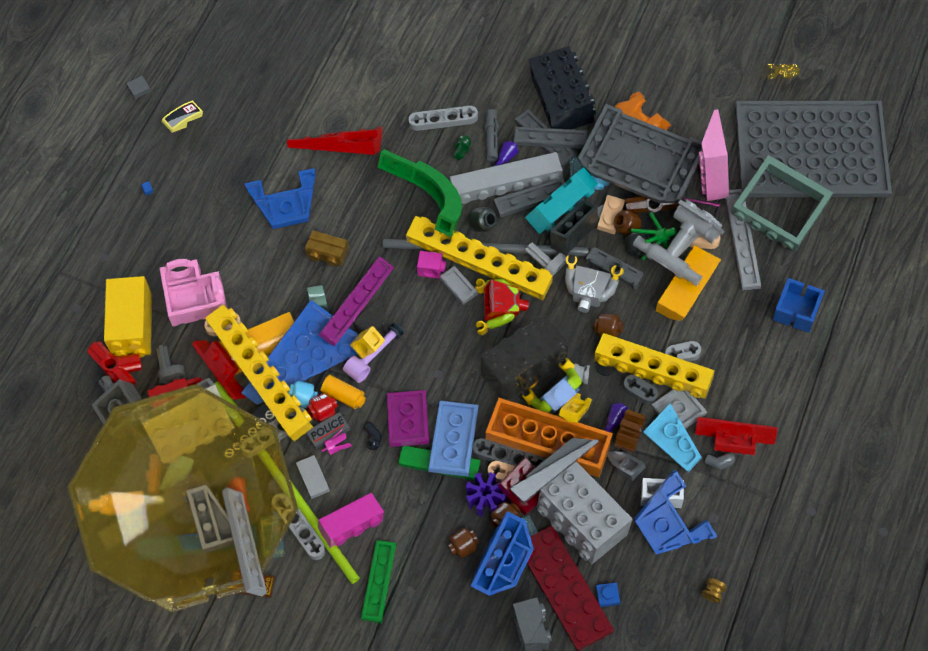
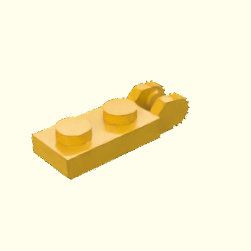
M577 393L563 405L559 416L564 417L568 422L578 423L589 409L592 399L581 400V394Z

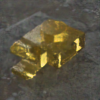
M768 64V68H773L775 71L773 74H767V77L772 79L781 74L786 78H794V75H799L800 68L798 65Z

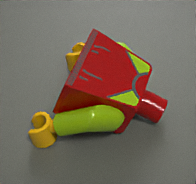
M478 279L476 281L477 287L475 289L479 294L484 293V318L487 320V323L483 321L476 323L477 328L484 327L477 331L479 335L486 334L488 328L494 329L513 321L520 311L528 310V300L520 299L519 289L512 286L506 280L490 279L485 282L483 279Z

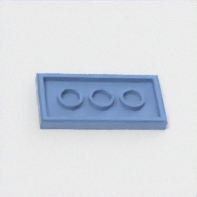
M447 401L439 402L428 468L429 472L459 476L469 475L479 405Z

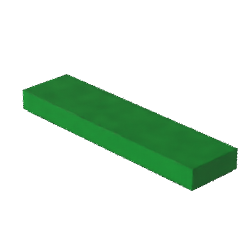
M403 446L398 465L428 471L431 451ZM471 458L468 476L443 475L475 481V475L479 472L481 462Z
M376 540L361 615L362 621L382 623L397 546L394 542Z

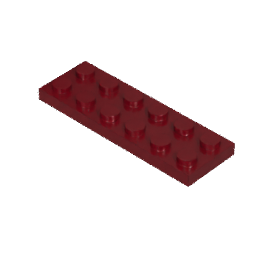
M550 526L531 536L534 549L527 562V566L575 649L580 651L614 633L613 627L555 529Z

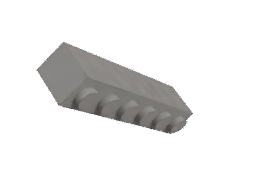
M557 152L451 176L450 182L457 189L462 204H466L473 200H483L494 195L500 196L507 192L521 191L524 188L561 178L562 167Z

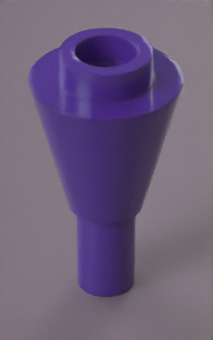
M512 141L504 142L498 161L494 166L506 164L519 153L518 146Z
M619 402L612 404L607 425L603 431L611 433L621 423L628 409L625 405Z

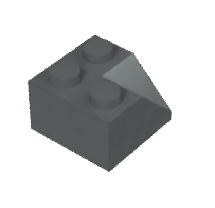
M538 598L513 604V618L523 651L549 649V642L552 641L549 629L545 630L543 622H546V612L543 603L539 604Z

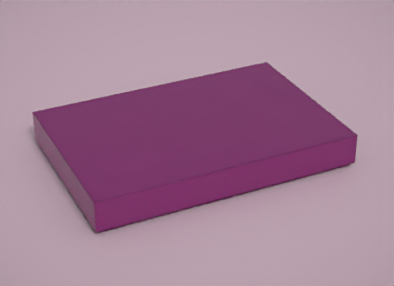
M426 390L387 393L390 447L429 444Z

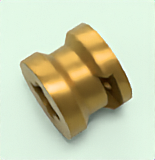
M708 578L706 582L707 587L702 590L701 595L711 602L720 603L722 599L721 594L725 592L727 586L717 579Z

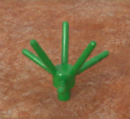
M652 212L649 215L658 230L631 229V232L655 234V236L645 240V243L648 244L657 240L655 244L660 245L663 242L664 249L666 250L668 249L667 241L670 239V236L677 234L675 227L670 229L662 228ZM646 254L641 258L642 261L647 258Z

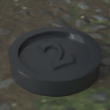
M598 362L596 363V370L600 375L609 376L615 371V367L609 365L602 366Z

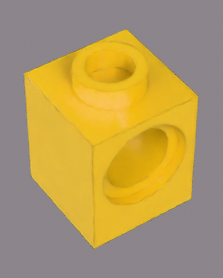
M371 326L361 332L350 346L363 359L376 352L385 339Z

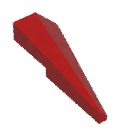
M382 126L371 130L360 129L359 131L321 134L320 137L313 138L307 136L301 139H288L287 146L288 148L375 155L380 151Z

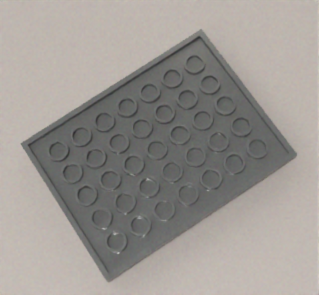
M736 101L742 193L767 156L770 155L833 192L832 197H891L892 190L881 101ZM765 171L748 197L810 196Z

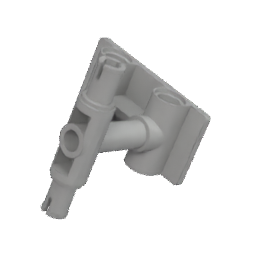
M680 200L678 202L680 205L673 217L681 222V229L667 250L655 243L646 244L645 239L641 236L635 239L633 246L646 253L648 259L655 260L675 273L677 278L683 277L694 284V286H697L703 276L690 269L688 263L678 257L699 236L713 244L714 239H717L720 234L723 235L725 231L721 228L722 224L705 210L701 211L700 208L689 200H686V202Z

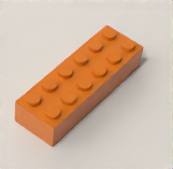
M498 398L486 430L487 440L543 457L545 460L572 438L597 439L599 443L581 457L577 463L589 475L599 478L612 443L613 433L581 423L568 422L562 417L502 398Z

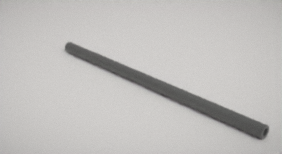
M383 239V248L425 250L407 242V240ZM442 241L441 243L446 245L451 241ZM482 243L486 247L492 246L497 248L500 253L528 254L525 251L528 245ZM536 245L546 255H558L560 253L551 249L549 245ZM462 246L458 250L466 251L468 248ZM574 247L567 255H563L588 256V247Z

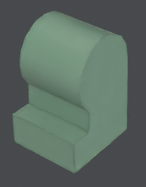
M323 286L308 287L309 302L312 300L329 313Z

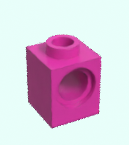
M420 251L417 264L418 276L440 279L441 272H445L446 261H443L442 253Z

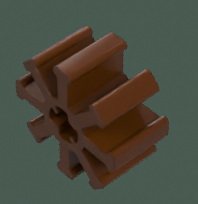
M627 409L624 419L621 421V427L617 433L614 446L634 453L645 425L646 415Z

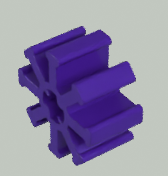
M481 473L475 475L476 485L470 482L466 485L467 505L471 509L472 506L478 504L476 506V514L478 516H483L485 506H488L492 513L497 508V505L494 503L506 502V494L498 487V484L494 485L496 483V474L489 473L487 483L483 482Z

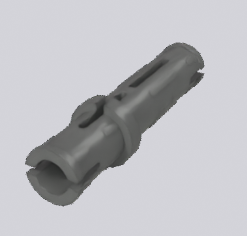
M494 109L486 111V159L489 162L498 160L497 131L499 130V125L497 124V111Z

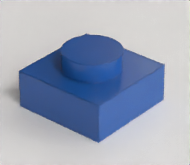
M617 582L596 585L600 607L620 605Z

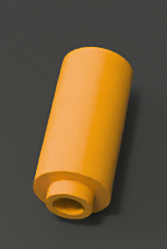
M332 375L326 377L321 387L322 393H326L330 397L333 396L334 399L353 409L362 407L366 400L363 391Z

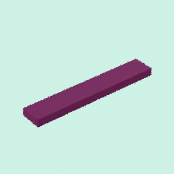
M379 256L319 336L334 347L394 267Z

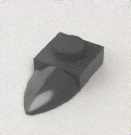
M610 451L607 454L609 461L617 468V472L632 481L646 468L644 462L630 454L619 451Z

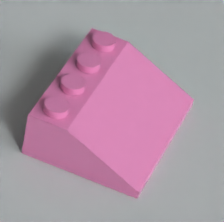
M718 109L713 112L702 141V151H699L702 194H706L707 201L723 199L729 196L728 155Z

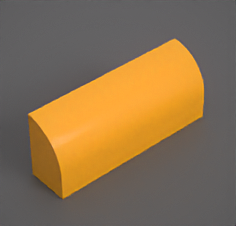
M694 245L685 262L688 263L690 269L703 276L702 280L697 286H694V284L683 277L677 278L675 276L658 301L656 312L672 320H683L721 259Z
M290 312L248 329L246 334L249 338L252 336L258 343L257 350L259 352L263 351L269 357L293 325L294 320ZM238 339L236 345L240 344L243 339ZM221 341L220 344L223 346V348L226 350L231 359L239 368L236 374L242 372V369L239 367L237 362L234 360L232 355L229 353V351ZM253 353L248 354L246 359H250Z

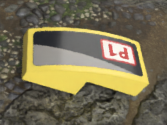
M190 101L167 114L162 119V123L173 133L186 128L187 122L202 117L203 111L194 101Z

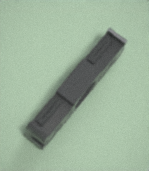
M596 247L592 248L586 257V264L590 263L602 269V272L610 273L611 277H613L609 269L611 265L619 266L620 270L623 268L624 273L618 277V280L620 279L633 286V289H637L639 282L643 280V272Z

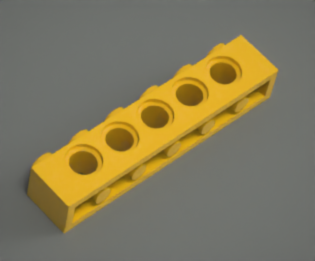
M603 333L595 351V361L602 366L609 365L615 367L620 372H628L641 379L652 380L655 384L669 386L675 391H688L696 398L702 397L706 399L714 376V370L605 333ZM618 353L620 356H613L612 354ZM634 359H635V360H638L639 362L634 363V362H632L631 360H634ZM650 366H656L657 368L651 369ZM674 372L676 375H669L668 373ZM692 378V379H694L695 381L690 382V381H688V380H686V379Z

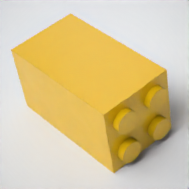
M145 277L106 279L104 342L110 353L116 357L130 354H139L140 357L151 355L152 293Z

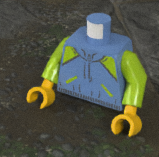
M565 358L566 363L564 365L559 363V367L567 375L540 399L536 397L531 389L528 390L530 392L528 396L522 395L528 405H532L537 410L553 414L578 393L581 379L574 369V364L568 358Z

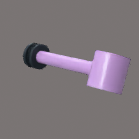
M393 322L388 327L389 333L384 337L385 341L376 352L363 359H359L356 356L351 357L344 365L343 371L356 382H362L370 372V367L367 364L394 337L399 339L404 334V330L400 325Z

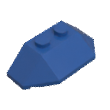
M508 511L506 512L494 531L476 568L471 587L490 596L517 585L534 549L527 523L524 519Z

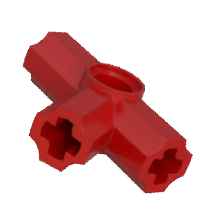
M100 341L90 345L87 353L114 383L120 379L133 385L136 384V380L129 372L142 370L139 354L116 357ZM110 365H116L114 368L108 369Z

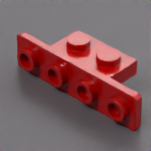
M207 340L194 341L192 343L193 347L202 357L207 367L213 372L218 382L224 387L228 396L233 400L246 398V396L241 394L244 389L234 377L239 368L220 342L213 341L210 345Z
M698 417L695 434L715 437L714 450L755 455L756 443L775 444L777 427Z

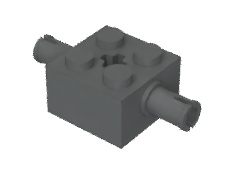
M109 376L102 377V380H99L98 383L105 393L91 404L110 435L124 438L130 432L135 443L142 442L143 439H146V434L139 425L141 420L138 414L148 409L132 383L119 379L113 384Z

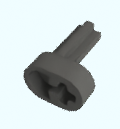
M160 345L159 348H156L160 367L158 371L159 383L166 385L175 379L186 378L183 365L171 366L168 347Z

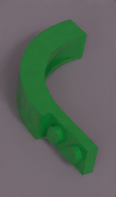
M385 149L381 151L377 167L419 186L430 194L440 208L435 230L452 237L456 231L462 210V201L454 185L442 173L421 161L414 163Z

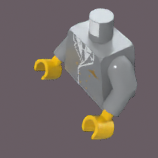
M569 255L566 257L568 267L566 268L565 283L568 292L573 295V301L579 303L578 310L580 312L587 313L590 306L599 307L601 302L607 301L614 295L619 282L618 277L624 273L623 268H621L619 274H616V265L611 268L613 275L611 277L610 273L577 265L575 269L574 265L577 263V257L575 256L574 263L568 262Z

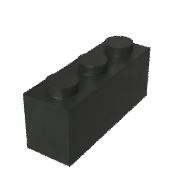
M582 200L550 231L551 249L567 255L598 225V206Z

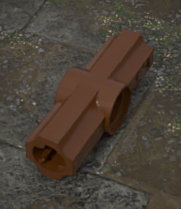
M643 196L625 198L626 209L634 213L675 209L680 205L678 202L659 203L657 207H651L649 205L650 199Z

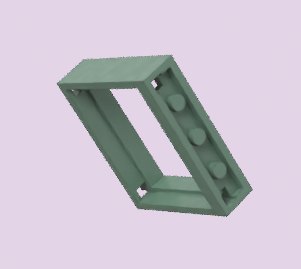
M768 155L734 204L731 214L738 217L739 221L748 223L752 229L763 232L769 239L780 242L784 248L788 247L796 252L830 201L833 192ZM765 171L820 202L797 238L742 206Z

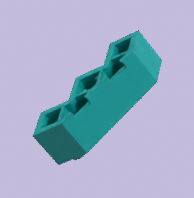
M583 167L525 218L539 234L544 230L549 232L556 226L554 222L564 213L568 215L580 199L584 196L589 198L595 192L593 188L598 183Z

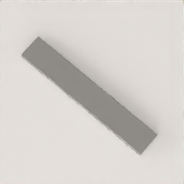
M729 190V196L725 198L741 289H761L750 225L744 221H739L738 217L731 214L734 204L742 194V190Z
M226 487L222 493L245 590L251 594L264 596L267 590L243 493Z

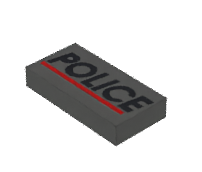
M339 412L314 426L306 434L315 449H318L325 445L324 441L331 439L342 428L343 430L336 437L349 431L350 427Z

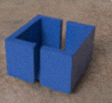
M787 278L773 320L788 326L790 323H793L794 328L810 333L825 290L808 285L803 297L800 295L804 283Z

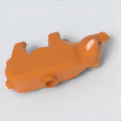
M641 92L633 93L628 101L615 105L616 108L623 110V114L666 131L672 126L658 113L651 118L642 113L641 107L646 100Z

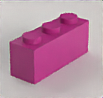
M370 493L319 519L318 530L330 548L335 545L340 546L348 538L361 535L365 529L378 526L383 520L384 511L373 494Z

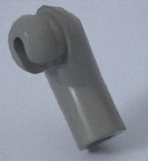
M727 452L719 458L708 454L704 463L723 470L734 464L735 456L731 452Z

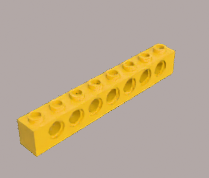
M415 216L406 234L407 242L430 252L442 253L444 258L489 278L504 279L512 286L517 287L519 291L542 301L544 300L553 280V275L548 270L543 268L539 270L527 261L521 262L516 260V257L511 254H502L497 248L492 246L486 247L476 239L470 240L460 232L455 231L453 236L450 237L435 230L436 224L431 223L428 218ZM427 232L434 233L431 237L424 236ZM444 239H449L451 241L449 244L446 245L441 243ZM462 246L468 248L465 252L458 250ZM477 254H483L485 256L483 259L475 258ZM495 261L502 263L499 267H495L492 264ZM511 269L519 270L517 274H511L509 271ZM534 276L536 280L534 282L527 281V277Z
M223 304L205 317V319L293 441L297 440L313 428L310 423L312 418L306 410L301 411L299 408L301 405L300 401L295 395L291 397L288 393L291 389L284 380L280 382L278 379L279 372L274 366L270 367L267 364V361H269L268 357L263 351L259 352L256 347L259 345L252 336L250 338L247 336L246 332H248V329L242 322L238 323L236 321L238 316L232 308L228 309ZM232 324L229 330H225L228 325ZM238 339H243L240 344L236 345ZM253 353L250 359H246L248 354ZM259 368H264L262 373L256 374ZM274 382V386L271 389H267L268 384ZM281 397H285V401L278 404V400ZM296 412L294 418L288 419L290 413Z

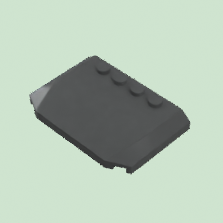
M605 104L578 157V161L591 176L658 203L679 202L682 200L699 165V151H702V141L692 137L690 139L681 137L623 114V110Z

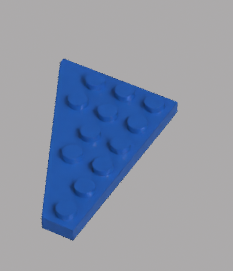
M311 300L269 355L267 364L270 367L274 366L280 374L278 376L280 382L284 380L290 388V385L296 381L303 382L358 354L350 346L358 334L348 328L334 347L330 345L319 334L333 316ZM260 368L256 374L262 373L264 368ZM249 382L241 394L256 405L264 402L254 386ZM274 382L269 383L267 389H271L274 386Z

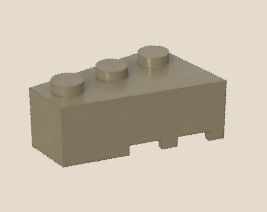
M207 485L187 490V496L204 553L234 545L228 515Z

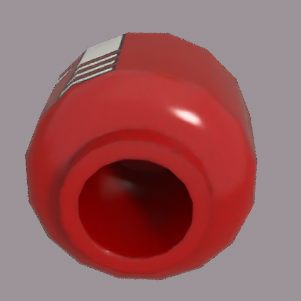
M326 393L311 398L309 405H307L310 417L318 422L334 416L335 408H337L334 397H330Z

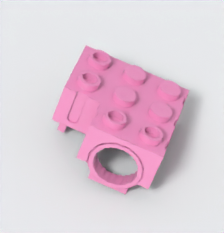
M176 259L167 263L165 267L160 268L168 317L172 327L182 323L195 322L200 319L204 320L205 317L223 304L227 307L219 271L201 275L197 259L192 261ZM176 267H189L186 270L179 272L171 271Z

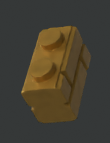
M312 231L305 246L307 257L312 261L321 260L330 266H342L349 251L348 240Z

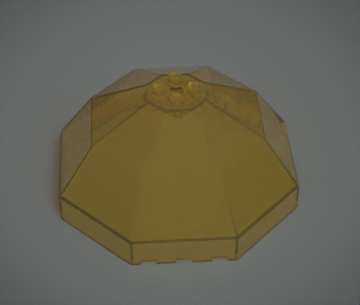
M198 384L114 407L97 435L95 442L79 466L74 478L68 485L90 570L136 594L140 598L148 602L152 601L170 612L208 602V595L214 593L217 595V599L245 591L235 544L204 553L199 535L197 534L198 531L191 506L188 501H184V498L187 497V490L207 485L227 514L222 491L227 487L242 492L263 573L298 511V505L276 428ZM213 577V585L207 587L205 579Z

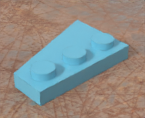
M670 403L645 429L644 434L689 473L702 458Z

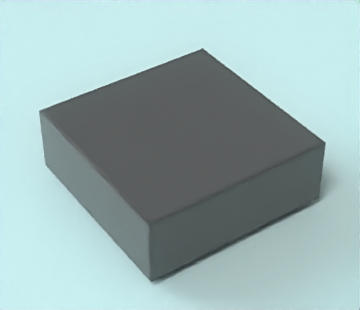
M143 76L127 83L135 99L151 92Z

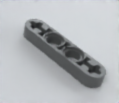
M480 438L473 443L474 455L489 462L500 461L516 466L514 458L522 456L527 460L530 459L531 464L535 468L534 465L545 461L543 457L487 439ZM485 445V449L479 452L478 447ZM498 450H503L506 456L499 459L495 456V453Z

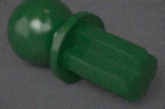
M461 135L457 139L453 156L458 161L464 158L465 154L469 151L471 145L469 136Z

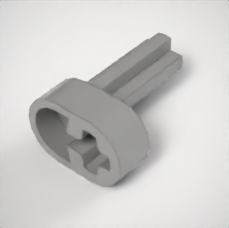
M533 242L525 249L532 258L553 276L566 263V256L562 253H559L551 260Z

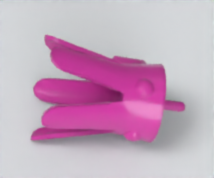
M343 428L331 439L324 441L326 448L322 452L328 450L330 455L339 450L351 447L350 443L336 446L346 439L345 433L336 437Z

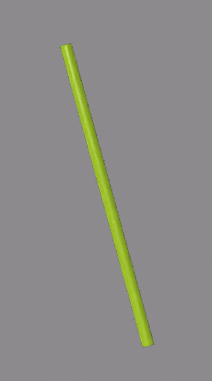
M215 382L214 384L226 408L240 426L246 420L245 416L233 399L228 396L221 383ZM268 448L261 452L260 456L304 515L350 583H356L360 577L336 545L331 548L318 530L319 520Z

